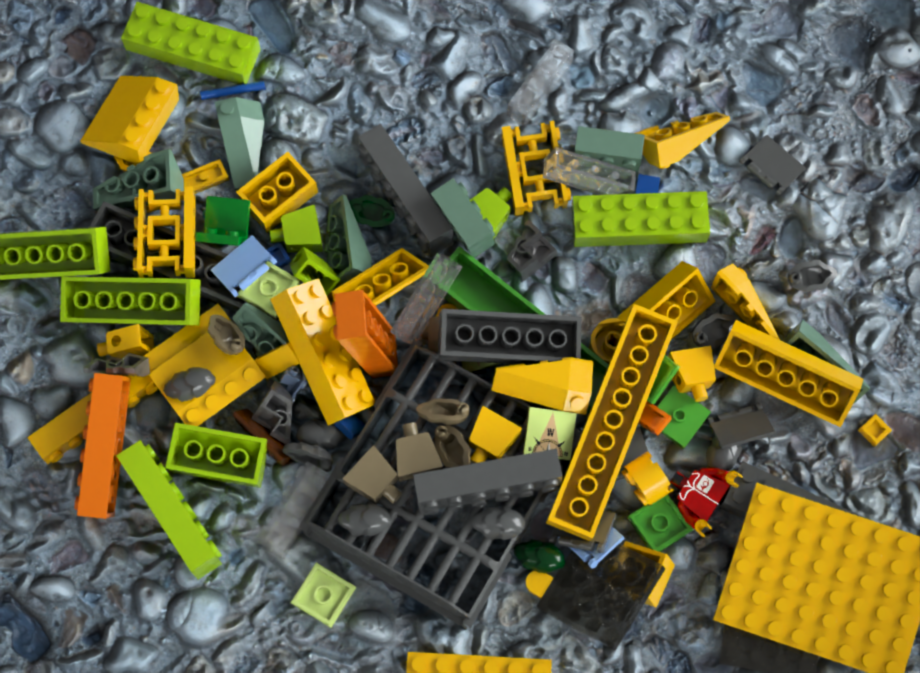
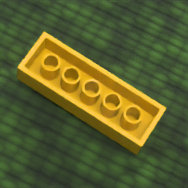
M319 278L286 289L271 298L272 305L327 425H332L374 406L375 400L357 361L353 359L350 353H347V350L334 337L333 326L337 325L336 317L333 315L332 306Z
M735 320L714 364L715 369L838 427L842 426L863 383V378L738 320Z

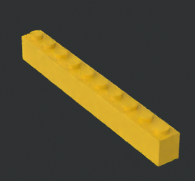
M216 304L202 314L199 326L186 325L145 354L144 357L149 359L150 372L208 332L210 316L220 315L231 321L221 306ZM119 375L131 378L128 408L135 407L145 395H151L158 390L149 375L143 377ZM92 392L27 437L47 464L57 462L63 457V453L70 448L75 449L82 444L84 426L88 425L89 415H86L87 402L91 401Z

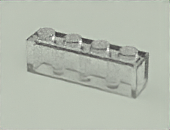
M555 40L507 104V116L525 127L573 62L574 50Z
M555 147L544 158L543 178L598 195L632 194L635 191L636 171Z
M437 253L390 332L408 344H412L414 339L418 341L427 327L429 319L433 317L463 266L446 255Z
M308 461L304 466L301 465L294 476L296 480L293 485L286 487L282 495L283 501L279 506L276 505L270 514V522L267 526L263 525L257 535L259 538L257 542L261 547L285 559L302 531L298 526L331 474Z

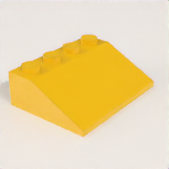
M120 76L80 142L132 163L139 164L148 154L179 101L177 84L159 77Z
M208 332L149 374V377L184 424L199 426L266 378L245 348L237 355L226 354L215 345L213 338ZM191 367L208 369L216 378L214 385L210 386L206 393L198 398L184 402L166 396L163 391L165 384L173 378L175 373L186 371Z

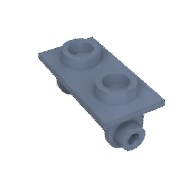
M292 366L287 368L279 384L290 393L294 402L297 392L305 387L307 379L302 369L299 370L298 367Z

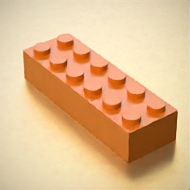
M364 290L335 293V302H332V312L334 317H336L337 324L333 326L335 339L341 343V346L347 350V353L352 355L353 359L358 362L359 366L371 378L392 376L398 367L395 330Z
M94 373V378H90L89 392H92L91 401H88L86 406V415H89L88 425H85L83 430V439H86L85 449L82 448L80 455L83 470L79 472L77 485L80 486V494L76 496L74 509L78 510L77 516L103 519L115 517L121 462L116 455L123 451L131 378Z

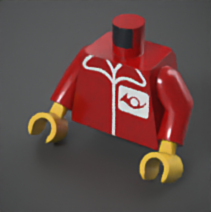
M701 468L698 471L694 470L691 476L687 478L677 471L670 481L672 485L681 490L677 496L679 501L677 507L685 522L694 528L701 537H705L702 533L703 528L708 527L710 530L712 529L707 521L727 492L729 484L735 488L739 487L734 482V479L736 477L743 478V476L733 470L729 472L720 468Z

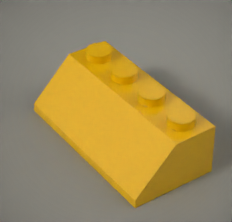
M400 248L333 290V301L335 302V293L364 290L376 306L430 272L431 267L405 249Z
M682 261L616 318L626 323L633 305H639L678 321L671 337L672 340L715 302V299L699 269Z

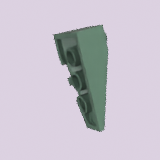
M234 97L216 101L215 107L234 189L237 191L258 175L265 122L260 102Z
M166 149L148 154L144 157V161L135 166L132 164L127 167V171L118 177L113 176L93 188V209L99 210L103 201L119 208L135 207L134 199L138 197L139 189H144V192L153 190L154 200L176 199V189L184 191V178L172 151Z
M804 320L783 340V342L859 376L825 338ZM864 380L853 404L870 390L869 385Z

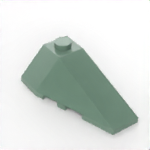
M346 195L340 196L330 204L326 230L330 234L324 251L328 252L327 263L340 278V281L333 290L372 267L370 253Z
M247 302L232 317L240 331L244 334L245 339L251 342L256 349L257 357L289 342L280 322ZM300 364L296 365V367H298L299 370L302 369ZM285 371L271 377V379L281 383L280 379Z

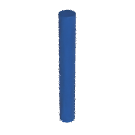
M260 81L200 91L201 100L265 90L266 87L265 82Z

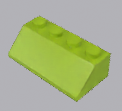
M175 422L165 469L173 473L261 488L266 466L267 439Z

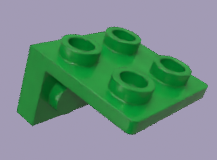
M207 196L204 232H196L195 241L240 246L248 239L250 200Z

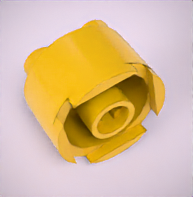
M617 318L601 321L591 334L589 349L609 364L616 346L612 347L609 342L617 345L625 323Z
M648 451L625 465L624 470L621 471L627 483L635 486L636 489L633 493L644 506L654 504L673 491V488L669 486L671 485L658 463L653 464L650 459L653 456Z

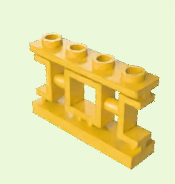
M554 120L549 121V124L546 125L545 123L540 124L541 134L520 136L519 126L511 129L510 126L502 127L501 138L510 191L513 195L512 203L515 216L523 215L524 211L532 212V201L552 199L554 209L559 208V206H562L564 209L567 208L568 201L571 200L570 187L566 188L565 180H568L567 169L562 167L561 160H564L563 148L558 146L560 130L559 127L555 128ZM547 133L550 136L553 157H551L550 149L538 150L537 143L547 142ZM513 138L516 140V146L528 145L529 152L519 153V162H516ZM546 160L548 174L527 176L525 161ZM554 173L557 175L560 198H558L557 189L545 191L544 183L554 182ZM519 178H522L523 186L535 185L536 192L526 193V202H523Z
M184 187V191L176 189V199L154 200L153 190L144 192V189H139V195L134 199L135 210H138V217H134V229L138 230V237H134L133 240L134 251H137V257H133L134 271L138 272L139 278H144V275L153 277V267L175 266L176 276L185 274L186 278H195L196 197L194 187ZM182 201H184V224H181L180 215H169V210H181ZM146 202H148L150 210H160V216H148V225H146ZM154 226H175V239L154 240ZM181 241H184L183 265H181L180 256H169V250H181ZM145 242H147L149 251L160 250L159 256L147 257V266H145Z

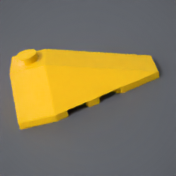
M713 112L692 117L690 119L691 122L674 121L671 122V127L659 129L657 125L638 131L635 134L645 135L642 154L647 162L659 169H665L670 167V164L680 161L729 122L730 116Z
M734 264L718 271L711 289L748 326L779 339L750 280L747 278L746 272L740 267L737 268Z
M567 357L562 358L560 361L548 362L546 360L532 365L518 364L496 367L491 391L560 411L586 415L592 391L593 361Z

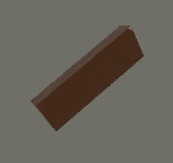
M249 409L235 411L233 413L235 421L250 436L267 439V453L280 466H284L291 459L282 452L285 444L270 436L271 430L252 420L253 413Z

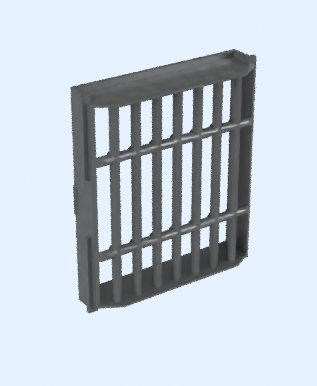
M414 339L374 404L375 410L347 456L340 458L298 528L303 530L306 536L467 629L468 627L471 628L511 560V552L514 546L519 544L532 521L531 517L539 503L545 501L549 493L539 491L524 517L525 529L511 539L499 562L485 555L493 539L485 538L484 536L477 549L464 543L473 528L471 525L472 517L478 512L483 511L486 504L474 506L458 535L454 537L445 532L444 529L455 510L450 511L448 508H445L437 524L433 525L423 519L425 513H419V508L414 514L403 507L415 487L414 479L407 480L401 490V497L394 504L384 496L378 503H373L369 499L366 503L380 504L387 508L392 518V523L397 516L410 522L385 564L374 558L373 555L391 525L381 533L374 535L365 551L352 545L357 536L352 535L350 532H348L344 540L332 533L338 523L337 518L339 514L346 510L356 494L351 488L348 487L324 528L316 525L340 483L344 484L342 478L347 474L390 402L394 400L399 403V406L374 445L380 453L405 412L410 409L417 413L416 407L420 404L413 401L433 367L445 373L429 401L441 399L453 378L465 385L456 400L465 403L473 390L485 396L465 430L457 425H450L463 434L467 444H469V438L481 408L485 406L489 409L493 401L505 407L501 414L505 419L509 420L513 412L526 419L521 426L522 432L520 437L501 458L515 456L525 440L530 405L515 397L491 391L492 384L449 360H437L438 354L424 349L423 343ZM420 359L425 364L404 396L397 391L416 360ZM420 416L415 422L419 434L427 422L426 419ZM435 423V424H437L438 426H440V425H443V426L446 425V424H443V423ZM577 429L574 430L572 452L577 446L582 433ZM434 436L433 439H432V441H433V444H434V446H435V436ZM396 455L390 463L395 472L397 471ZM559 459L561 471L568 460ZM519 495L509 496L510 499L506 500L502 507L512 509ZM421 528L430 533L405 576L393 568L416 529ZM440 539L451 545L428 586L424 587L415 582L414 579L436 542ZM461 551L470 556L471 560L446 600L436 594L435 591L456 555ZM479 563H482L492 569L493 572L469 614L458 608L456 603Z

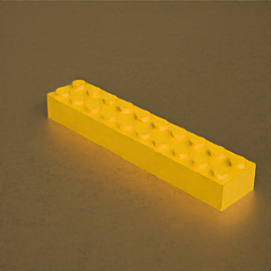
M636 304L631 308L546 524L587 541L593 539L678 321Z

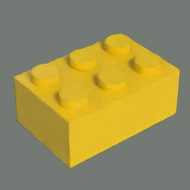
M288 151L236 191L238 199L250 200V215L267 233L281 222L282 215L296 211L318 193L317 184Z

